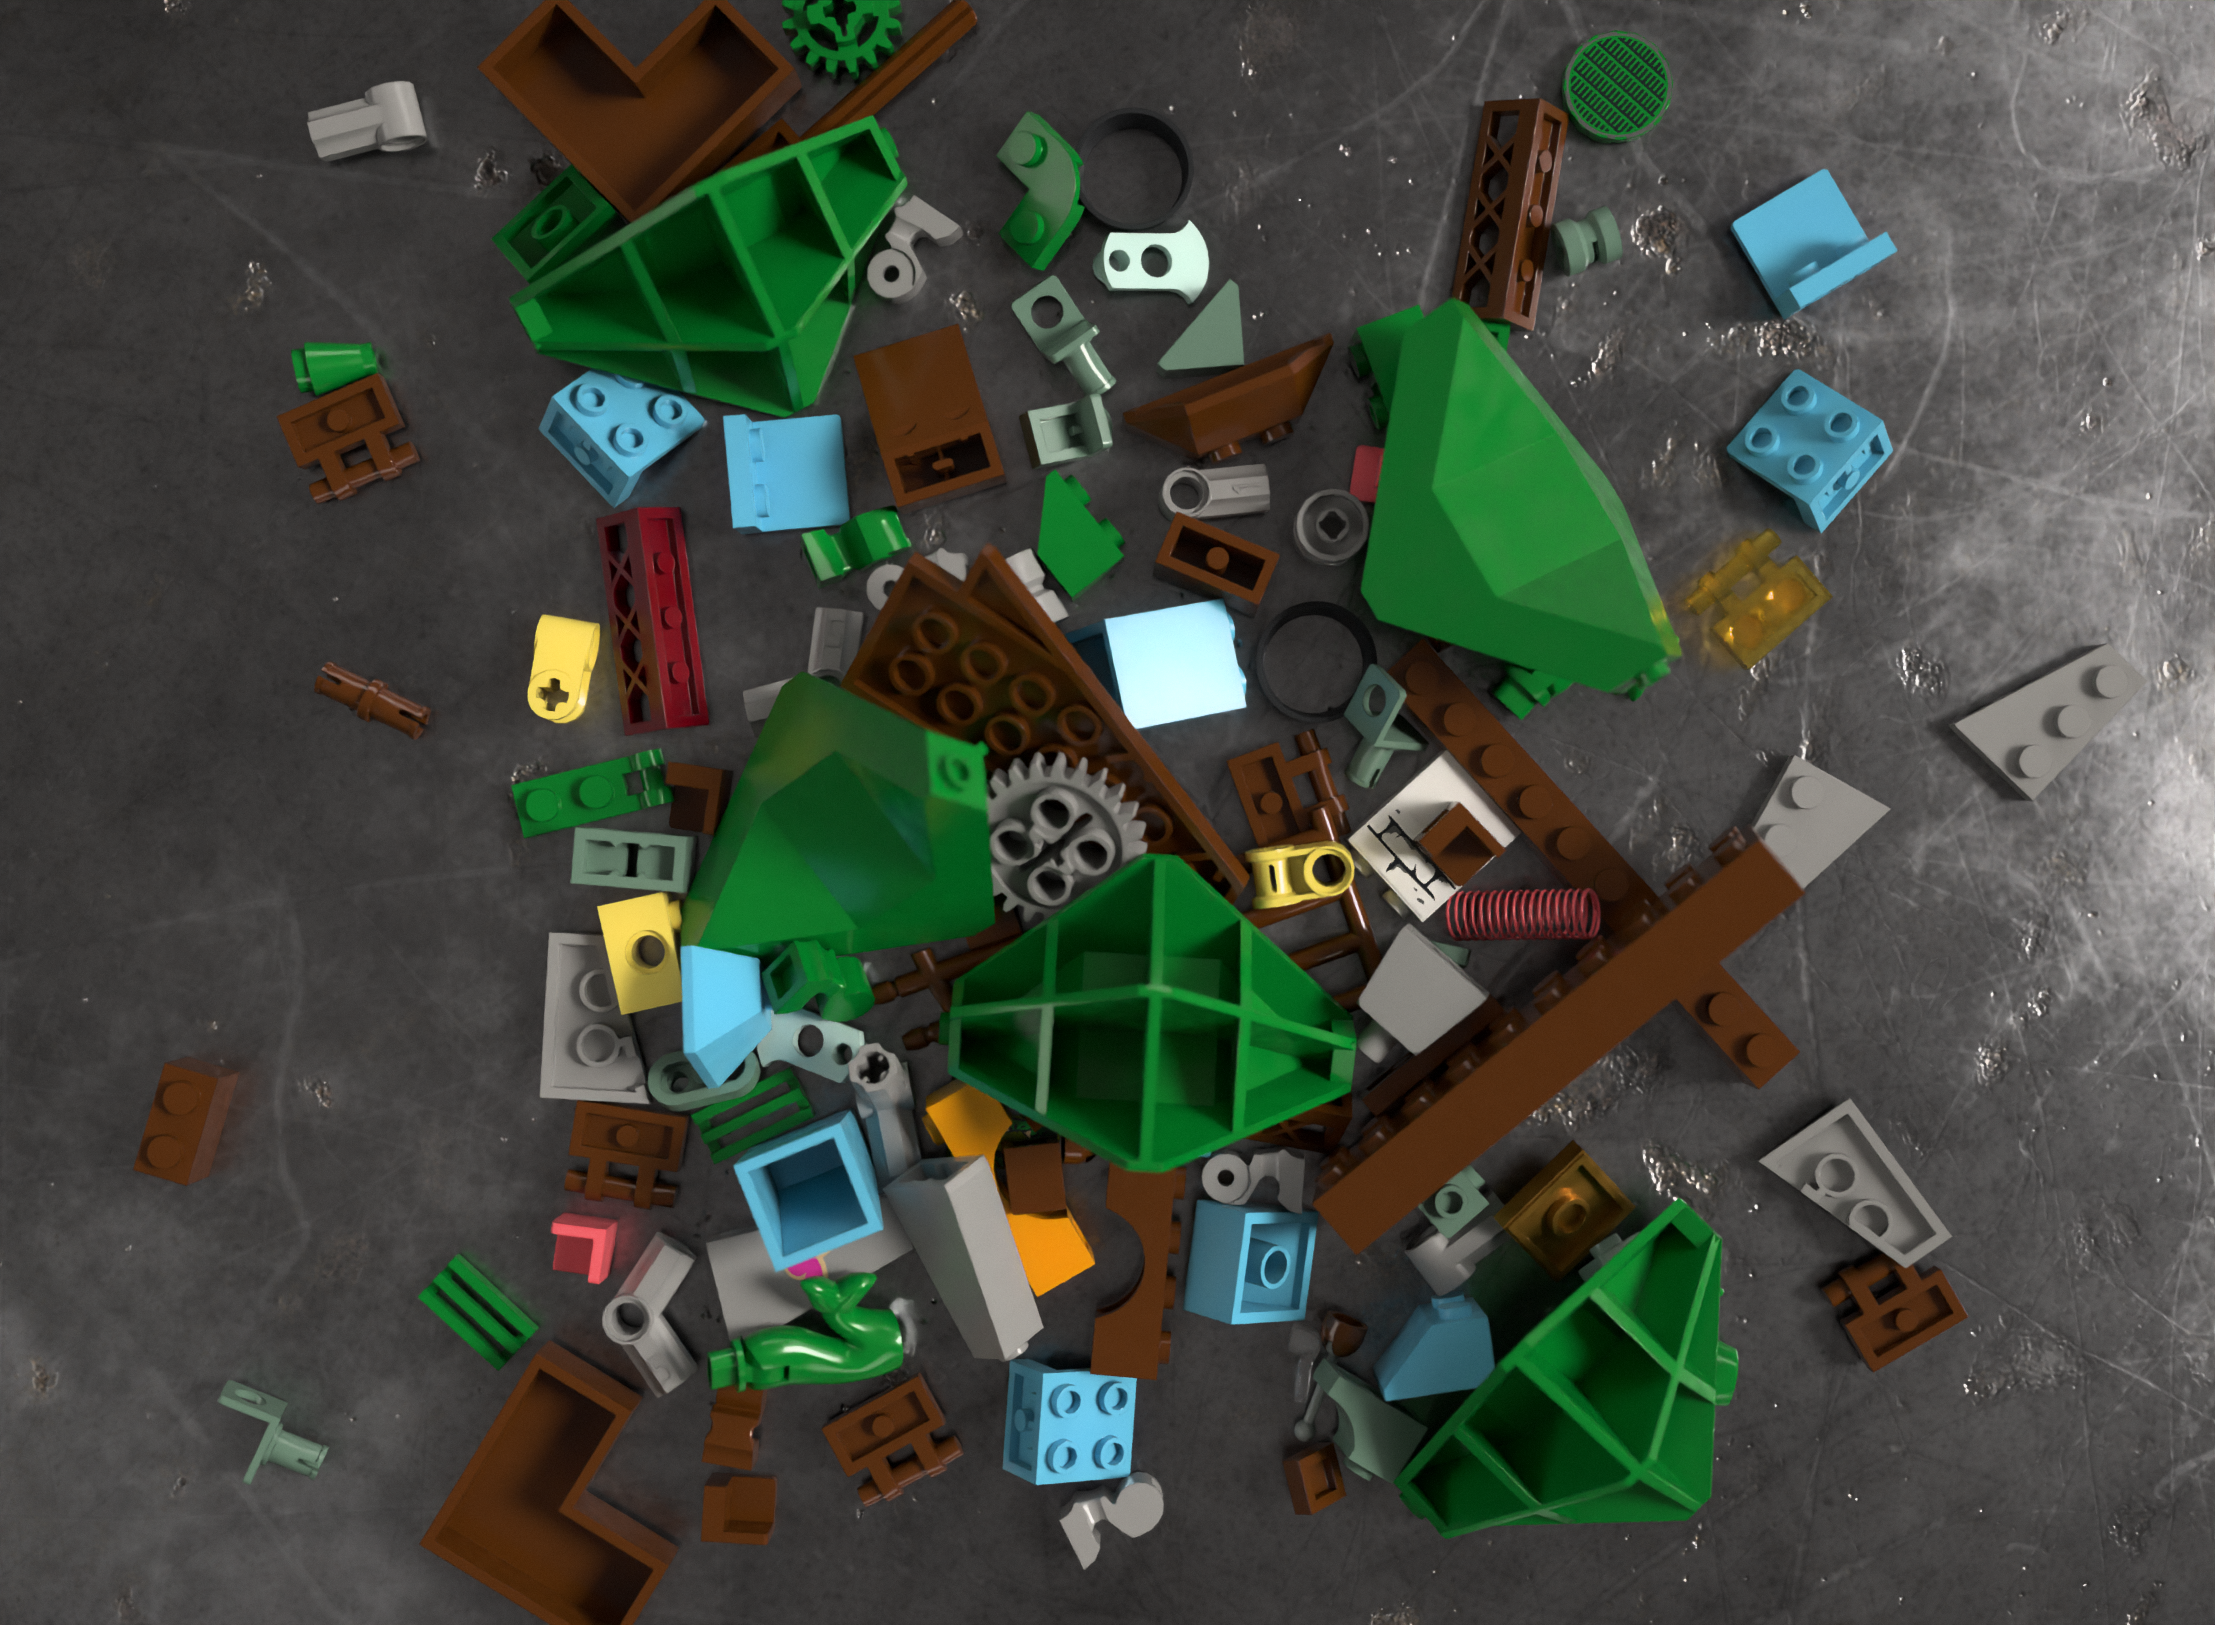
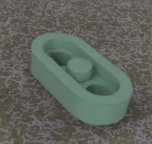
M684 1050L666 1054L653 1064L648 1075V1087L652 1096L665 1109L676 1112L686 1111L745 1096L758 1083L761 1068L758 1058L751 1051L740 1064L742 1071L737 1078L732 1080L726 1079L719 1088L708 1089L684 1055ZM688 1078V1085L683 1091L672 1092V1086L676 1080Z

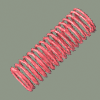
M1562 888L1559 891L1552 889L1550 892L1547 889H1544L1542 892L1538 889L1533 892L1529 889L1525 892L1520 889L1517 892L1514 890L1509 892L1502 890L1500 893L1497 890H1494L1492 893L1488 890L1484 893L1479 890L1474 893L1470 890L1468 893L1457 891L1448 899L1445 919L1449 935L1454 941H1494L1496 939L1500 941L1504 939L1508 941L1512 939L1517 941L1520 939L1535 941L1536 939L1553 940L1554 938L1557 940L1563 938L1566 940L1571 938L1574 940L1579 938L1592 940L1599 930L1601 912L1598 897L1591 888H1586L1584 891L1580 888L1576 891L1570 888L1567 892ZM1578 892L1581 893L1580 906L1577 896ZM1528 893L1531 895L1529 902L1526 896ZM1536 893L1539 894L1538 902L1535 897ZM1544 893H1546V894L1548 895V896H1547V899H1546V903H1545V899H1544V896H1543ZM1553 893L1556 894L1555 902L1553 901L1552 897ZM1561 893H1564L1563 904L1560 896ZM1569 893L1573 894L1572 902H1570ZM1587 893L1591 896L1593 907L1592 924L1589 933L1586 931L1588 922ZM1478 894L1481 895L1480 901L1477 897ZM1486 894L1489 895L1488 902L1485 897ZM1494 894L1497 895L1496 902H1495V898H1494V896H1493ZM1502 894H1505V895H1506L1504 901H1503ZM1511 894H1514L1513 901L1510 897ZM1519 894H1522L1521 903L1518 896ZM1455 895L1457 897L1454 904V920L1460 935L1459 937L1454 934L1450 922V904ZM1460 898L1463 904L1462 919L1464 925L1462 931L1458 921V903ZM1483 902H1484V909H1485V919H1484V922H1483V914H1482ZM1491 902L1493 907V920H1491ZM1475 903H1476V910H1477L1476 924H1475V918H1474V905H1475ZM1516 903H1517V912H1518L1517 920H1516ZM1499 904L1501 905V922L1499 919ZM1508 904H1509V922H1508V915H1507V906H1508ZM1524 904L1526 908V918H1524ZM1533 904H1534V921H1533V909H1532ZM1571 917H1572V923H1573V927H1574L1572 933H1571L1570 928H1569V927H1570V923H1571ZM1579 917H1580V925H1581V928H1582L1581 932H1579V929H1578ZM1554 918L1557 927L1555 933L1553 931ZM1537 920H1538L1539 927H1540V930H1539L1538 933H1537V931H1536ZM1562 920H1564V932H1562L1561 929ZM1529 921L1532 928L1530 934L1527 930ZM1546 921H1547V926H1548V931H1547V933H1546L1545 930H1544V926H1545V922H1546ZM1504 922L1507 929L1505 934L1503 933ZM1512 923H1513L1514 928H1515V931H1514L1513 934H1512V932H1511ZM1520 923H1522L1523 927L1522 933L1519 931ZM1471 924L1474 930L1472 935L1470 933ZM1479 924L1482 929L1481 934L1478 932ZM1496 924H1497V927H1498V932H1497V934H1496L1495 931H1494ZM1487 925L1490 928L1489 934L1486 932Z

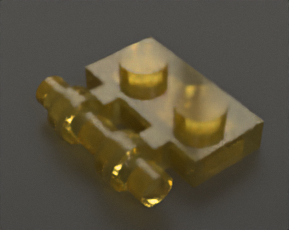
M1768 527L1755 539L1746 538L1734 549L1736 555L1716 573L1710 570L1697 581L1699 587L1684 600L1687 607L1697 616H1700L1713 603L1721 609L1725 615L1711 626L1709 630L1744 670L1751 669L1833 597L1797 555L1789 558L1778 568L1769 555L1782 544V541ZM1752 571L1762 583L1744 599L1740 600L1731 588Z

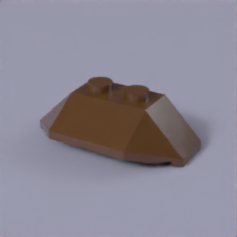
M1331 332L1122 413L1124 427L1126 431L1196 462L1209 457L1212 465L1241 455L1243 452L1240 445L1257 438H1261L1263 445L1282 440L1294 434L1292 425L1299 423L1333 347L1334 340Z

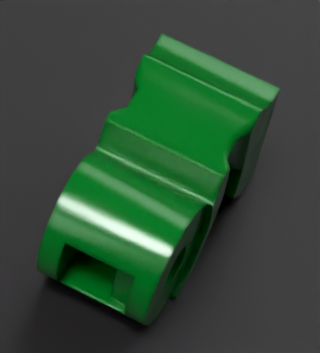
M895 505L882 507L855 516L842 524L839 532L833 535L826 534L825 529L801 534L800 545L819 589L842 581L847 574L864 572L871 567L870 565L893 558L913 547L910 539L906 538L897 516L899 512Z
M817 940L808 942L793 941L761 974L774 1014H789L801 1010L812 997H815L822 1019L843 1022L863 1016L875 1003L874 994L860 959L850 956L837 958L834 949H823Z

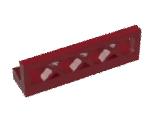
M637 507L596 518L625 736L709 725L681 508ZM621 526L626 527L628 547L625 554L620 551L617 527ZM629 582L634 587L635 595L632 609L627 605L626 589ZM636 637L641 641L643 655L639 663L634 658L633 650ZM643 692L648 696L651 720L644 722L640 703Z

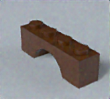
M1109 1162L1105 1208L1120 1215L1134 1228L1143 1246L1144 1262L1136 1283L1124 1296L1113 1303L1095 1309L1090 1374L1157 1380L1158 1364H1169L1171 1331H1163L1161 1328L1163 1309L1174 1310L1176 1276H1167L1166 1274L1168 1254L1179 1255L1181 1221L1171 1220L1173 1199L1184 1200L1187 1169L1185 1166H1177L1163 1173L1126 1171Z

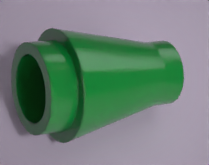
M304 342V348L291 350L295 376L301 394L314 391L317 397L378 373L371 342L361 344Z

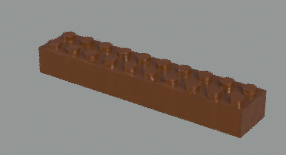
M1750 824L1741 831L1736 826H1732L1724 831L1709 845L1708 848L1712 854L1695 868L1690 862L1680 867L1664 882L1663 885L1668 890L1651 904L1646 899H1643L1632 906L1619 920L1623 925L1621 929L1607 940L1602 935H1599L1588 942L1576 954L1575 957L1579 963L1563 976L1558 971H1554L1544 978L1532 990V994L1536 997L1520 1011L1515 1006L1505 1010L1489 1025L1488 1028L1492 1031V1034L1477 1046L1471 1041L1461 1046L1447 1059L1446 1064L1449 1066L1447 1071L1434 1081L1429 1076L1421 1079L1403 1096L1407 1102L1403 1107L1391 1116L1387 1111L1381 1112L1361 1130L1364 1138L1350 1150L1344 1145L1338 1147L1321 1162L1319 1167L1323 1172L1315 1180L1317 1186L1312 1205L1356 1255L1806 894L1794 874Z

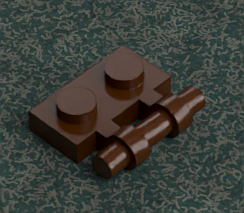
M379 373L276 416L297 466L306 470L321 463L326 477L308 485L310 493L317 504L335 497L342 501L356 495V488L381 477L385 481L402 475V468L420 461L417 450L411 441L393 449L387 441L385 435L405 427L385 378ZM366 444L372 458L346 468L340 454Z
M1314 729L1294 736L1301 757L1288 762L1284 759L1279 742L1226 761L1258 847L1310 829L1309 824L1311 823L1307 812L1324 805L1329 807L1339 837L1352 832L1345 813L1350 808L1345 795H1338L1328 768V764L1333 762L1327 747L1321 749ZM1307 772L1318 803L1303 808L1292 778Z
M577 1100L568 1155L590 1158L588 1172L568 1169L564 1190L583 1193L586 1200L603 1202L604 1198L608 1197L632 1201L635 1208L651 1210L653 1205L674 1208L678 1187L658 1184L657 1176L658 1170L671 1172L681 1170L689 1115L604 1101ZM610 1162L639 1166L637 1180L609 1176Z
M1880 1250L1881 1254L1861 1266L1855 1268L1853 1265H1849L1837 1272L1838 1279L1821 1288L1824 1297L1832 1308L1849 1298H1852L1858 1310L1840 1320V1323L1864 1364L1873 1373L1969 1317L1940 1268L1933 1266L1918 1275L1913 1264L1904 1268ZM1894 1273L1901 1285L1875 1300L1868 1287Z
M920 1372L826 1422L821 1428L847 1477L866 1467L869 1469L873 1480L857 1488L858 1494L866 1507L884 1498L890 1502L904 1494L903 1488L928 1474L931 1478H934L947 1470L946 1464L964 1455L962 1446L955 1435L937 1445L932 1441L929 1433L945 1425L946 1419ZM911 1443L917 1456L893 1468L888 1463L886 1456Z

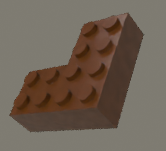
M544 0L477 67L493 87L629 224L689 188L711 178L802 87L795 68L727 0H704L636 68L569 0Z
M549 1340L534 1355L419 1545L550 1625H633L672 1562L679 1547L586 1490L643 1397Z

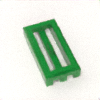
M790 1066L759 1081L754 1089L745 1096L711 1104L693 1113L691 1117L695 1125H698L702 1133L700 1136L704 1144L708 1145L711 1152L710 1156L715 1165L813 1118L816 1114L793 1066ZM787 1082L791 1090L790 1092L713 1128L709 1118ZM796 1101L800 1109L799 1111L722 1147L719 1140L720 1137Z
M457 1254L418 1296L422 1302L497 1371L503 1368L539 1329L538 1325L461 1254ZM457 1273L517 1328L520 1333L516 1337L510 1334L451 1278ZM442 1289L475 1321H477L488 1333H490L501 1345H503L505 1349L501 1351L465 1316H463L452 1304H450L439 1293V1291Z

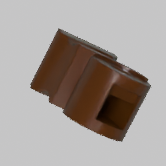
M734 1385L717 1389L716 1403L713 1404L710 1413L712 1420L711 1430L705 1437L701 1462L750 1471L758 1462L759 1439L752 1436L754 1428L761 1423L768 1389L756 1391L746 1386V1390L740 1393L736 1392Z

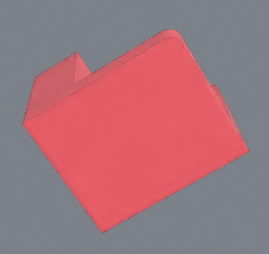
M566 1212L554 1219L551 1224L550 1233L557 1234L552 1270L589 1275L588 1283L600 1284L611 1274L618 1220Z

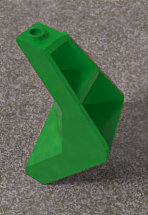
M871 115L725 170L689 188L509 297L510 305L534 350L539 355L786 418L815 402L884 217L908 185L906 176L895 160L899 157L897 147L885 127L879 128L874 116Z
M1451 298L1406 329L1403 335L1361 592L1376 618L1386 623L1603 692L1613 693L1615 696L1624 693L1635 684H1637L1640 690H1643L1670 674L1671 671L1667 665L1683 656L1625 507L1604 473L1468 304Z
M801 671L781 687L716 830L715 836L682 905L681 946L693 945L759 958L763 967H768L793 941L808 942L817 940L823 949H834L836 956L975 936L995 924L989 817L983 756L989 750L982 741L972 745L927 730L827 681Z
M1142 853L955 980L950 1012H941L939 1025V1045L949 1046L948 1074L1126 1171L1153 1173L1166 1172L1350 1093L1357 1045L1353 1015L1178 855Z
M1682 1198L1676 1199L1526 1336L1496 1366L1401 1472L1393 1483L1402 1491L1399 1497L1404 1505L1419 1519L1423 1520L1426 1517L1445 1539L1491 1526L1687 1521L1712 1496L1723 1238Z

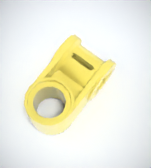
M547 614L541 616L535 634L534 660L527 690L529 705L538 716L557 724H567L577 720L584 712L587 704L591 674L599 650V623ZM560 685L561 690L569 693L567 703H557L555 708L553 704L546 701V696L548 692H557Z
M1322 841L1295 846L1277 845L1244 852L1245 861L1250 862L1252 865L1256 896L1251 899L1252 908L1254 909L1280 907L1295 904L1302 900L1335 896L1343 893L1350 886L1354 878V862L1351 853L1344 845L1335 841ZM1325 854H1334L1340 857L1345 865L1342 877L1334 882L1319 880L1314 875L1312 869L1317 858ZM1269 865L1274 866L1277 888L1272 886Z

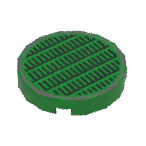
M1614 30L1594 35L1577 48L1563 71L1561 91L1564 111L1569 114L1570 121L1579 132L1596 142L1611 144V142L1627 143L1639 140L1656 127L1670 105L1673 79L1669 63L1654 43L1637 33Z

